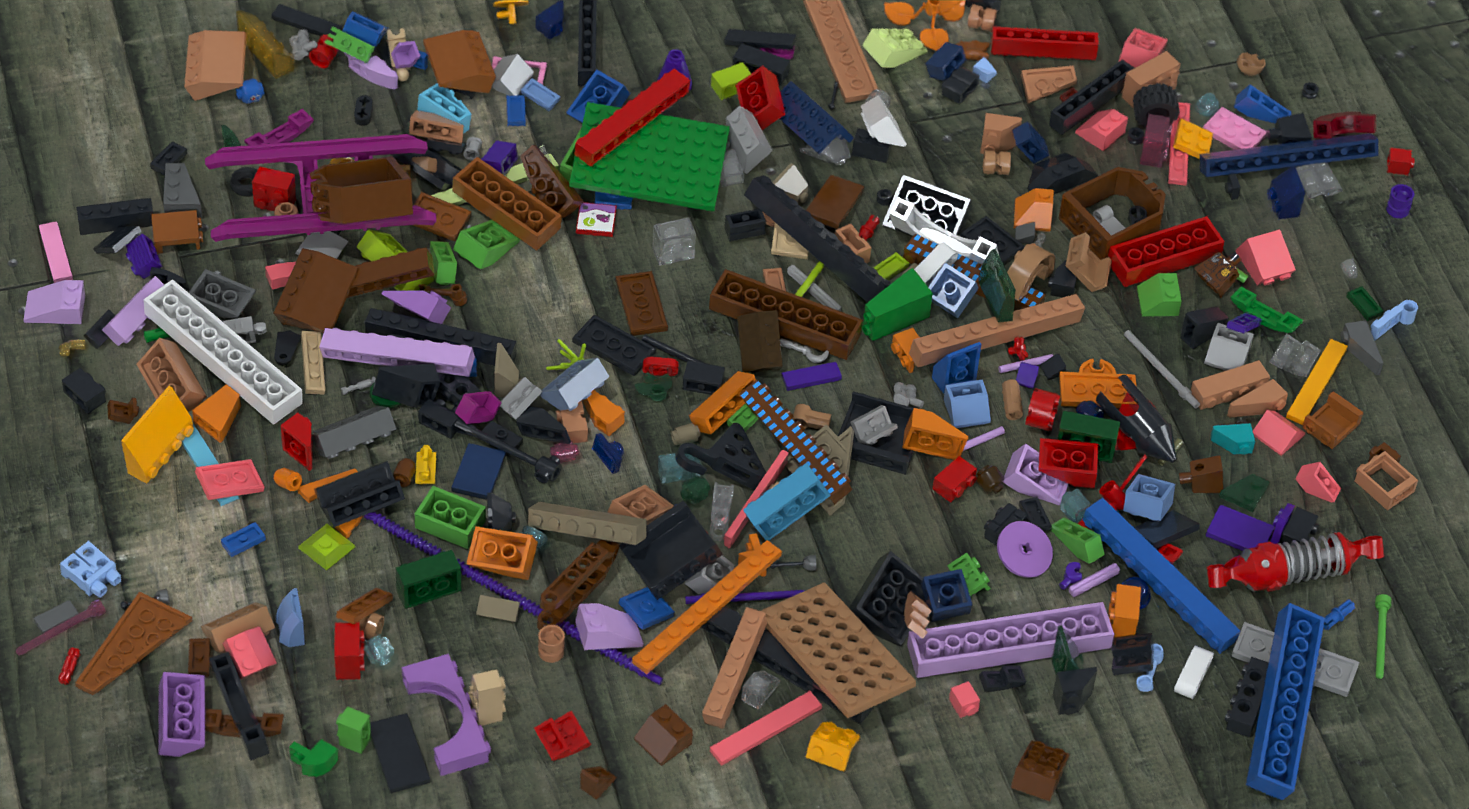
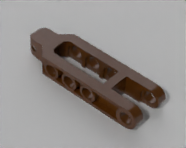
M603 539L597 544L592 542L549 585L540 597V607L543 611L537 618V628L539 630L547 625L559 626L605 579L618 554L619 543ZM582 587L584 590H578L577 588ZM543 621H549L551 624H545Z

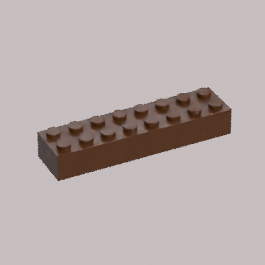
M727 269L724 270L710 294L709 309L737 319V316L754 312L777 310L780 336L823 352L829 351V354L844 360L848 359L862 334L863 320Z

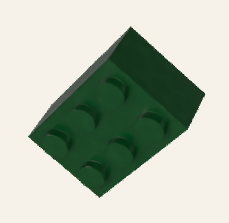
M1063 411L1057 440L1098 444V461L1112 463L1120 422Z
M453 550L442 551L436 555L424 557L395 568L396 591L405 609L461 591V567Z

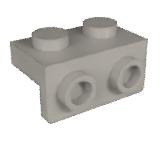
M883 405L851 421L858 443L867 445L875 444L877 439L891 435L893 430L898 428L897 424L891 423L887 409Z

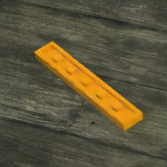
M1330 339L1286 415L1287 419L1303 425L1305 417L1310 415L1346 353L1347 345Z

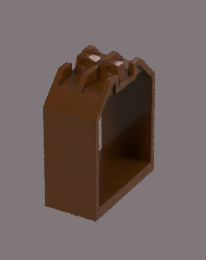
M393 156L323 165L309 173L312 180L317 179L310 182L311 194L314 196L312 197V210L314 212H324L318 214V218L321 221L346 224L413 214L411 178Z
M1116 167L1064 193L1058 219L1075 236L1087 233L1090 236L1088 248L1102 260L1108 257L1110 246L1159 231L1166 194L1161 189L1157 190L1158 186L1154 182L1146 184L1144 181L1148 180L1149 177L1143 171ZM1112 195L1129 197L1135 206H1141L1146 209L1147 218L1110 235L1085 208Z

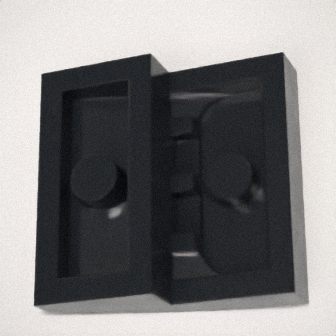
M1152 633L1113 638L1111 648L1113 655L1111 670L1113 676L1153 670L1154 648Z

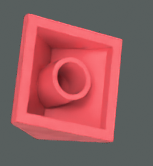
M1267 410L1253 430L1254 437L1281 456L1305 436L1304 431L1276 411Z

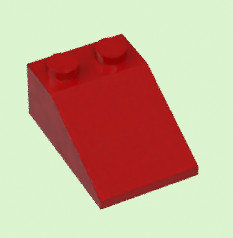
M1040 438L1038 471L1076 487H1095L1098 444Z

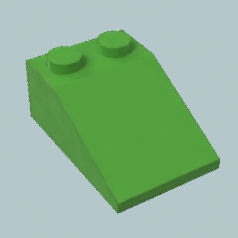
M490 220L460 231L453 250L459 253L462 258L473 263L475 267L483 269L493 265L519 243L520 239L495 221Z

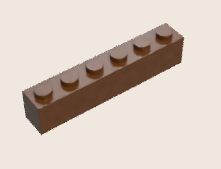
M427 247L417 248L414 251L402 252L394 256L382 257L379 260L356 265L359 271L347 298L434 276L431 253Z

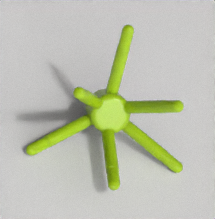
M558 339L557 342L568 352L560 350V353L571 360V363L548 366L546 370L568 369L577 360H584L586 344H582L580 356L577 357Z

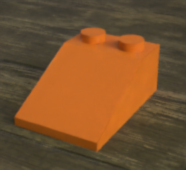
M914 408L905 428L902 448L955 460L958 456H961L968 436L935 413Z
M475 526L466 564L504 576L529 580L538 542L532 535Z

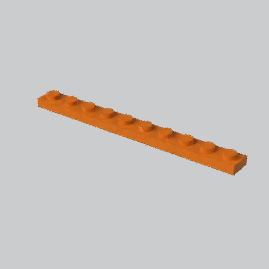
M766 540L632 658V663L648 674L782 556V551Z

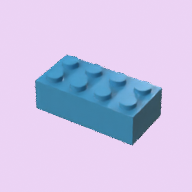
M806 463L804 466L797 468L793 474L782 479L775 487L765 491L760 498L750 502L743 511L763 538L769 541L831 495Z

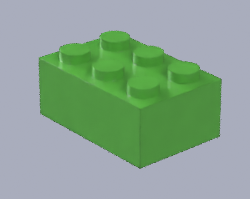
M432 486L415 512L416 529L466 549L471 545L475 526L482 527L486 522V506Z

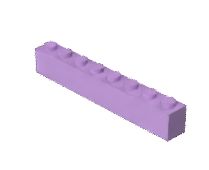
M325 328L319 346L323 358L384 366L435 364L437 373L468 377L470 376L475 359L472 347L467 345H452L447 342L436 343L430 340L421 341L412 338H398L392 335L382 336L375 333H359L354 330L344 331L338 328Z

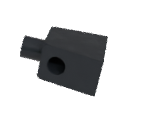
M1304 113L1278 118L1275 129H1267L1268 140L1277 139L1279 144L1312 140Z

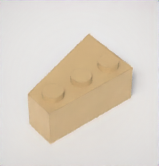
M497 669L474 674L471 680V685L473 686H470L468 694L472 707L477 714L478 725L482 726L503 721L502 712H505L503 702L505 700L503 690L505 689V682L503 677H499Z

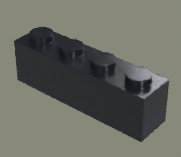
M151 198L76 207L80 235L111 232L119 227L139 226V228L152 226L151 214H153Z

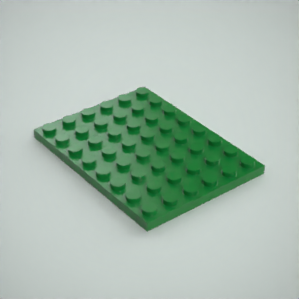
M587 102L580 137H584L592 128H596L604 119H608L616 110L621 108ZM659 114L591 167L575 155L569 187L714 211L730 126Z

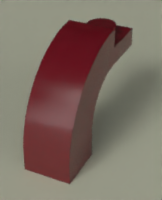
M1340 112L1323 115L1313 120L1314 138L1331 139L1335 135L1342 133L1376 132V114Z

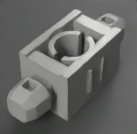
M252 316L223 321L224 324L248 344L256 343L255 334L260 335L267 332L266 324L264 322L253 324Z

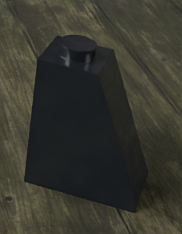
M1217 306L1187 312L1180 338L1193 350L1212 339L1217 323L1227 325L1229 318Z

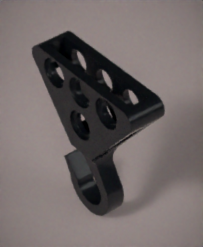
M733 423L710 449H705L692 443H684L680 445L675 454L677 464L686 471L703 476L707 470L706 467L685 456V454H690L707 463L713 470L753 490L757 488L766 474L748 436L739 423ZM738 435L743 438V441L738 440ZM743 449L748 450L751 455H746ZM751 463L755 464L758 470L753 469Z

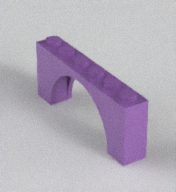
M449 654L402 667V680L408 695L415 693L440 695L454 703L462 714L463 722L457 734L445 744L434 748V760L441 776L487 763L488 754L491 753L488 741L484 742L483 728L481 725H477L476 711L470 708L469 694L463 691L464 683L462 677L457 676V665L455 661H451Z

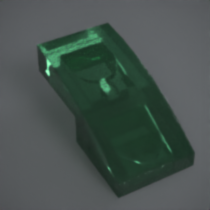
M221 125L224 146H241L234 132L226 125Z

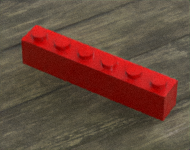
M993 27L991 36V54L1096 60L1099 45L1097 32Z

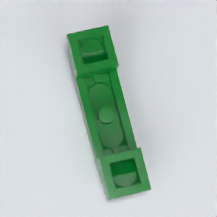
M1242 286L1230 298L1241 311L1260 317L1262 319L1261 324L1270 329L1293 333L1303 323V319L1288 311L1283 315L1257 301V295Z

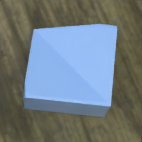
M984 57L973 67V72L980 75L979 79L986 84L997 75V71Z

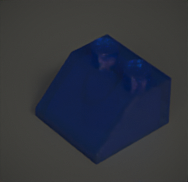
M1291 166L1271 181L1270 188L1267 189V196L1272 201L1273 212L1277 214L1278 219L1300 217L1305 190L1295 166Z

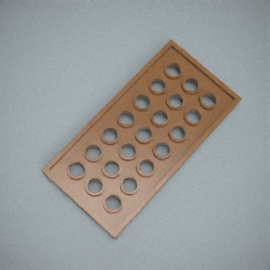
M825 582L760 611L766 613V628L847 718L916 687V680ZM783 618H788V619H790V620H789V621H786V620H781V619H783ZM844 660H850V661H852V662H851V663H848V662H843V661H844ZM889 677V678H891L892 680H887V679H883V678ZM850 693H856V694H858V695H857V696H854V695H849V694H850Z

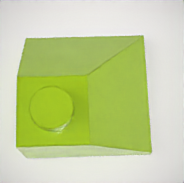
M327 523L298 547L327 571L353 550L355 545Z

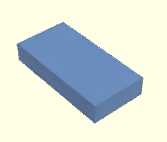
M533 78L521 89L523 95L547 111H550L560 101L559 95Z

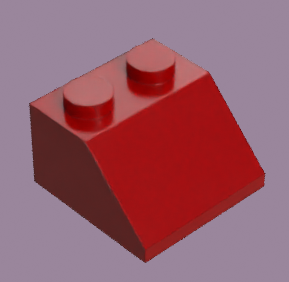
M297 412L281 425L282 449L310 471L313 462L312 423L307 417H303Z

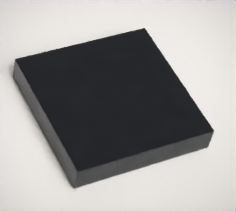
M139 226L119 227L93 249L96 254L117 253L139 235L141 229Z

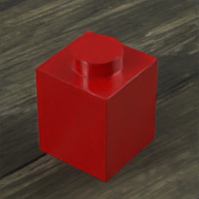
M1390 148L1387 157V173L1409 175L1410 168L1414 167L1415 158H1412V150Z

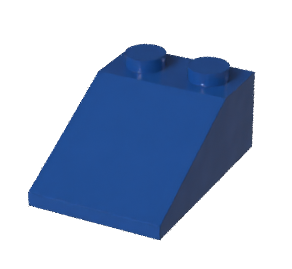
M596 69L566 113L583 123L587 102L621 108L630 92L623 84Z
M980 342L947 354L933 366L932 379L943 394L945 393L946 385L976 381L982 345Z

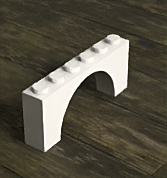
M899 197L889 212L893 226L912 236L917 234L937 244L945 242L958 254L992 270L999 259L996 244L982 237H979L978 240H970L957 236L931 222L913 204Z

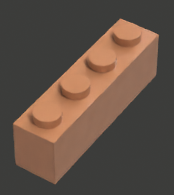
M1259 360L1193 381L1191 392L1200 403V410L1212 408L1215 405L1227 403L1246 395L1270 380V376Z

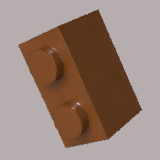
M665 704L648 717L634 737V740L662 766L692 744L693 730Z

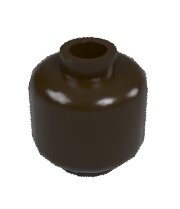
M986 465L976 474L978 476L976 482L985 493L990 494L994 492L997 494L1004 488L1002 484L1005 477L996 466Z

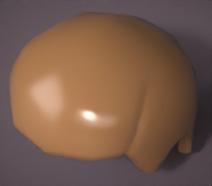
M1242 53L1237 58L1239 70L1247 76H1256L1266 65L1265 60H1259L1257 54Z

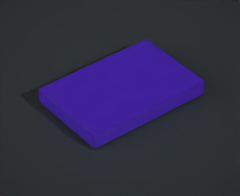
M1220 504L1206 532V537L1243 551L1247 548L1256 547L1258 543L1268 542L1275 527Z

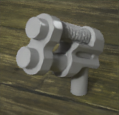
M302 29L296 36L290 38L293 58L301 60L304 56L309 55V50L317 47L316 41L310 42L309 34L306 30Z
M897 382L894 385L895 403L905 406L911 404L918 408L923 407L924 401L916 399V387L914 385H905L901 382Z

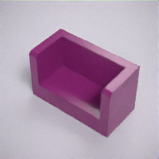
M490 391L464 394L455 413L466 424L493 421L502 402Z

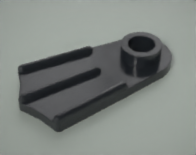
M291 330L277 333L274 360L278 364L286 365L291 362L301 335Z

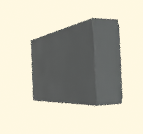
M68 600L33 619L36 626L45 636L80 618V615L71 601Z

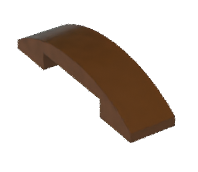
M205 709V731L240 738L231 715H223L222 710ZM263 713V717H256L265 737L281 734L284 714Z

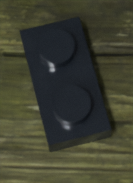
M432 137L427 139V147H432L434 151L448 150L449 153L458 155L466 149L467 142L457 143Z
M172 141L150 163V168L165 175L166 163H179L187 154V148Z
M110 309L83 335L96 349L108 339V336L102 329L116 316Z

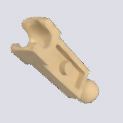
M401 28L398 35H393L391 30H387V44L392 70L396 71L398 80L404 82L409 78L408 70H410V67L396 69L391 52L398 43L406 42L405 31Z

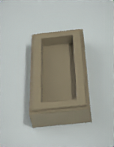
M480 595L476 615L517 622L520 602Z

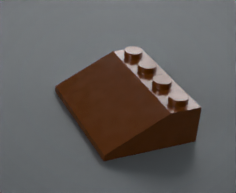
M302 248L275 308L274 315L281 324L321 333H324L325 328L333 329L359 268L319 251Z

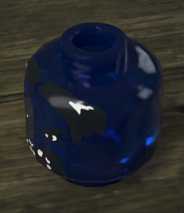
M1092 400L1083 401L1076 408V413L1099 418L1104 416V410Z

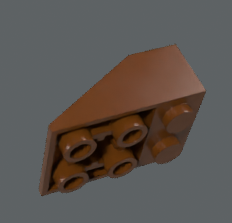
M1031 740L1016 767L1011 788L1050 801L1070 754L1060 748H1052L1040 741Z

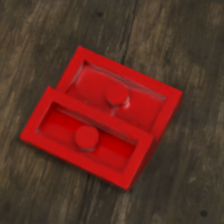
M572 710L554 721L551 717L534 727L552 761L565 758L591 746Z

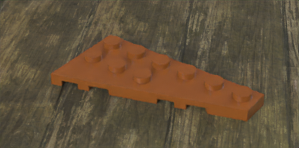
M139 592L77 679L75 687L95 695L191 623L192 617Z

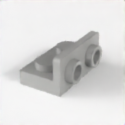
M523 377L501 400L502 404L500 407L512 418L517 419L542 391L526 377Z

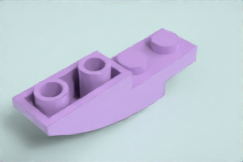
M344 52L348 57L349 67L361 77L386 88L394 90L398 88L397 73L391 70L386 62L377 55L371 57L368 63H365Z

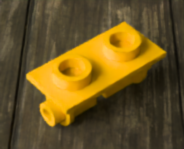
M424 445L420 452H417L415 484H435L436 452H432L429 445Z

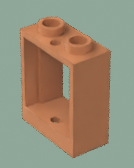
M1386 451L1380 455H1375L1370 462L1360 465L1356 470L1355 482L1386 510L1391 509L1414 493L1418 480ZM1381 468L1399 483L1398 486L1389 492L1385 491L1370 477Z

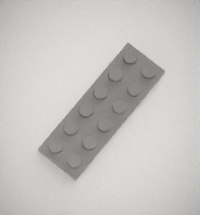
M1244 622L1231 657L1248 663L1251 656L1269 662L1274 632ZM1319 649L1313 685L1347 697L1359 662Z

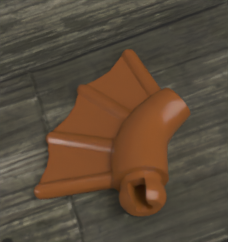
M974 40L970 42L960 41L956 44L963 47L966 60L980 61L983 57L987 60L989 58V54L985 52L990 45L989 42L985 43Z

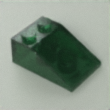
M1059 625L1057 628L1051 658L1055 675H1057V672L1083 669L1084 664L1082 653L1078 652L1076 644L1062 625Z

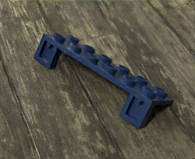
M792 81L780 92L785 110V115L780 120L818 154L836 136L841 141L845 139L848 143L854 139L840 123Z

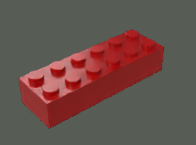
M1206 216L1110 246L1108 257L1111 259V268L1123 286L1126 287L1148 280L1158 273H1170L1202 263L1218 252L1222 254L1225 241Z

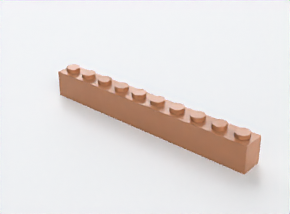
M1077 294L913 339L909 355L918 368L939 362L947 354L978 342L982 344V350L1013 341L1017 336L1024 338L1080 322L1085 307Z

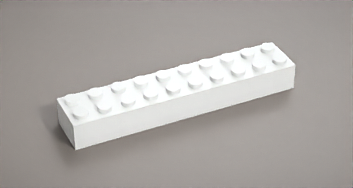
M173 279L143 299L146 316L224 383L240 394L245 401L273 425L302 404V389Z

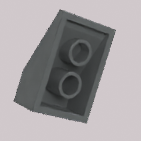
M207 269L204 270L189 291L191 296L216 317L238 318L256 293L255 289Z

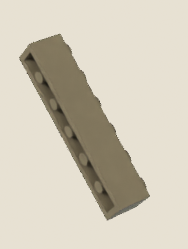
M538 502L528 508V527L633 545H637L646 538L647 519Z

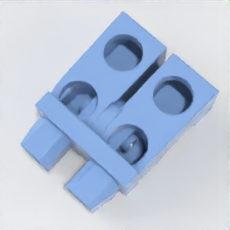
M90 541L75 551L76 554L72 553L60 563L61 575L66 579L70 578L89 596L95 594L101 598L107 592V586H105L107 582L113 586L121 582V575L116 570L115 563L112 560L110 561Z

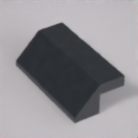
M427 147V151L424 154H390L441 190L451 189L453 187V177L462 170L430 147ZM412 158H436V173L423 169L413 162Z
M388 461L381 462L314 489L320 507L332 527L405 499L399 480H394Z

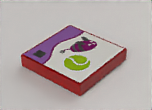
M582 203L579 206L576 234L613 237L617 206Z

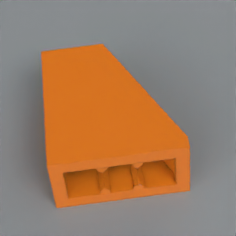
M226 384L192 410L193 422L221 443L241 407L240 394Z

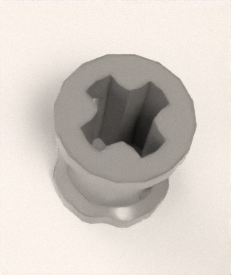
M469 137L463 156L467 160L473 161L476 157L479 158L480 156L479 149L482 147V141L477 137Z

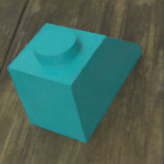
M1251 423L1213 426L1210 437L1212 442L1232 454L1253 453L1255 438Z

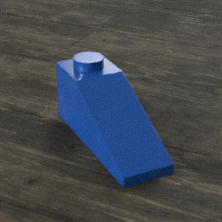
M1248 85L1237 95L1234 108L1248 117L1275 124L1278 118L1290 116L1292 113L1252 85Z

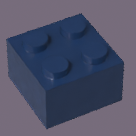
M962 569L923 577L921 588L925 602L932 611L929 614L931 622L970 614L972 601Z

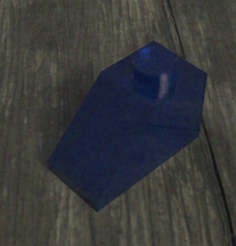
M559 0L536 16V30L550 40L563 32V0Z

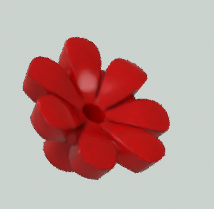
M1015 337L1014 347L1008 348V353L1010 355L1017 354L1019 360L1023 361L1025 358H1028V353L1024 351L1026 350V345L1023 344L1024 338Z

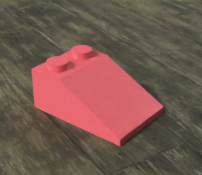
M1135 28L1124 44L1119 61L1123 59L1131 66L1138 67L1162 54L1168 39Z

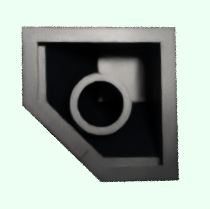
M487 493L488 528L512 532V524L516 523L515 512H511V503L493 493Z

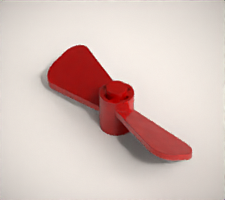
M1146 454L1135 464L1120 487L1114 480H1111L1100 488V495L1116 511L1124 509L1126 494L1123 492V489L1147 458ZM1083 519L1078 523L1079 525L1093 531L1091 528H1088L1085 525Z

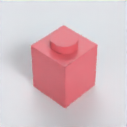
M969 681L951 688L949 700L960 718L972 716L978 712L980 699Z

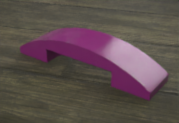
M301 109L288 116V122L264 135L258 132L245 139L244 143L247 146L289 143L304 132L313 123L314 119Z

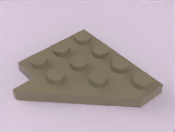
M826 424L812 436L817 442L815 445L817 448L822 447L828 454L826 458L829 461L832 459L840 468L838 469L840 474L845 473L848 476L854 430L850 426L840 436H837ZM789 455L788 463L785 467L793 474L800 465ZM846 496L835 505L827 498L820 503V506L830 516L845 504Z

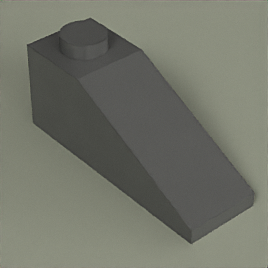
M1367 321L1345 323L1344 329L1341 331V340L1348 346L1347 350L1376 376L1380 375L1384 363Z

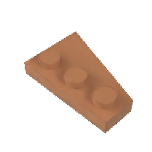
M1074 66L1022 70L1021 72L1028 103L1068 88L1077 82Z

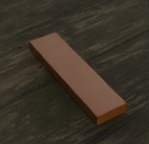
M376 587L338 610L336 618L355 624L391 602L393 594Z

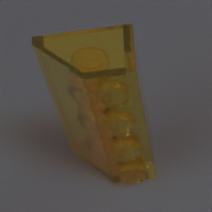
M241 10L236 11L237 30L247 34L246 46L275 79L294 71V56L292 53H288L283 43L275 38L273 32L266 28L264 22L260 21L255 15Z

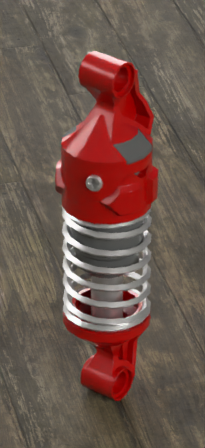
M1340 532L1328 534L1327 538L1320 535L1318 540L1311 537L1309 542L1305 539H1301L1300 543L1293 540L1291 545L1287 542H1284L1282 545L1271 542L1258 543L1256 547L1244 549L1241 555L1233 557L1224 565L1214 564L1207 566L1208 586L1210 588L1224 587L1230 579L1241 581L1251 591L1263 589L1274 591L1280 590L1282 586L1290 585L1292 581L1299 583L1301 579L1305 582L1310 578L1317 580L1319 576L1326 578L1328 575L1331 577H1335L1336 574L1346 575L1353 563L1361 555L1366 556L1367 559L1384 557L1382 536H1368L1352 542ZM1321 539L1326 547L1324 549H1321ZM1312 541L1315 543L1317 550H1314L1312 547ZM1322 568L1326 572L1325 574H1321Z

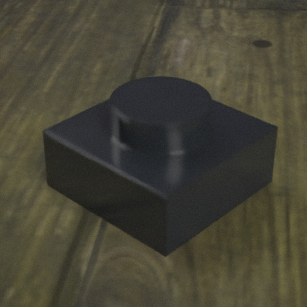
M1236 174L1228 175L1227 183H1225V191L1229 193L1231 200H1237L1241 186Z

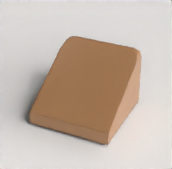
M412 158V161L423 169L436 173V158Z

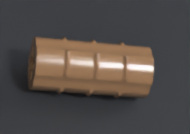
M1008 380L1002 383L1004 409L1009 420H1017L1023 416L1021 391L1016 380Z

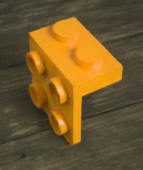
M822 722L811 736L806 758L845 771L851 750L859 741L860 735L851 729L837 727L832 722Z

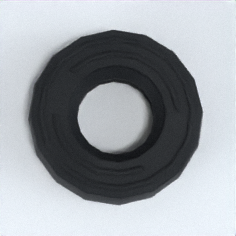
M242 167L234 171L230 180L232 190L240 196H253L252 184L242 185L240 181L244 178L254 179L258 169Z

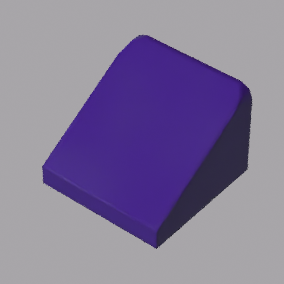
M1021 362L1016 377L1019 385L1033 389L1038 376L1039 366Z

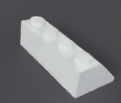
M879 95L861 106L863 111L861 115L872 138L876 137L879 142L903 147L907 145L897 122Z

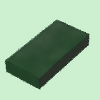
M1363 286L1347 292L1346 297L1367 322L1383 315V309Z

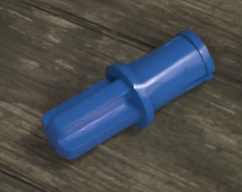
M1348 599L1337 608L1331 609V613L1324 617L1325 624L1323 628L1329 630L1337 622H1342L1344 617L1355 609L1354 602Z

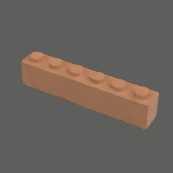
M746 607L702 712L704 723L724 729L766 628V613Z

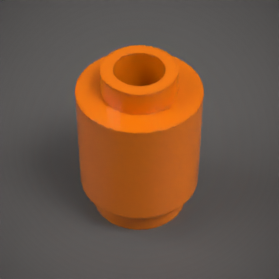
M281 468L275 472L274 481L279 487L289 491H296L301 486L302 477L295 471Z

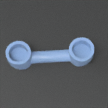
M1153 644V670L1146 671V674L1138 677L1136 681L1137 688L1140 691L1148 692L1154 688L1152 679L1156 667L1162 662L1164 655L1163 648L1159 644Z

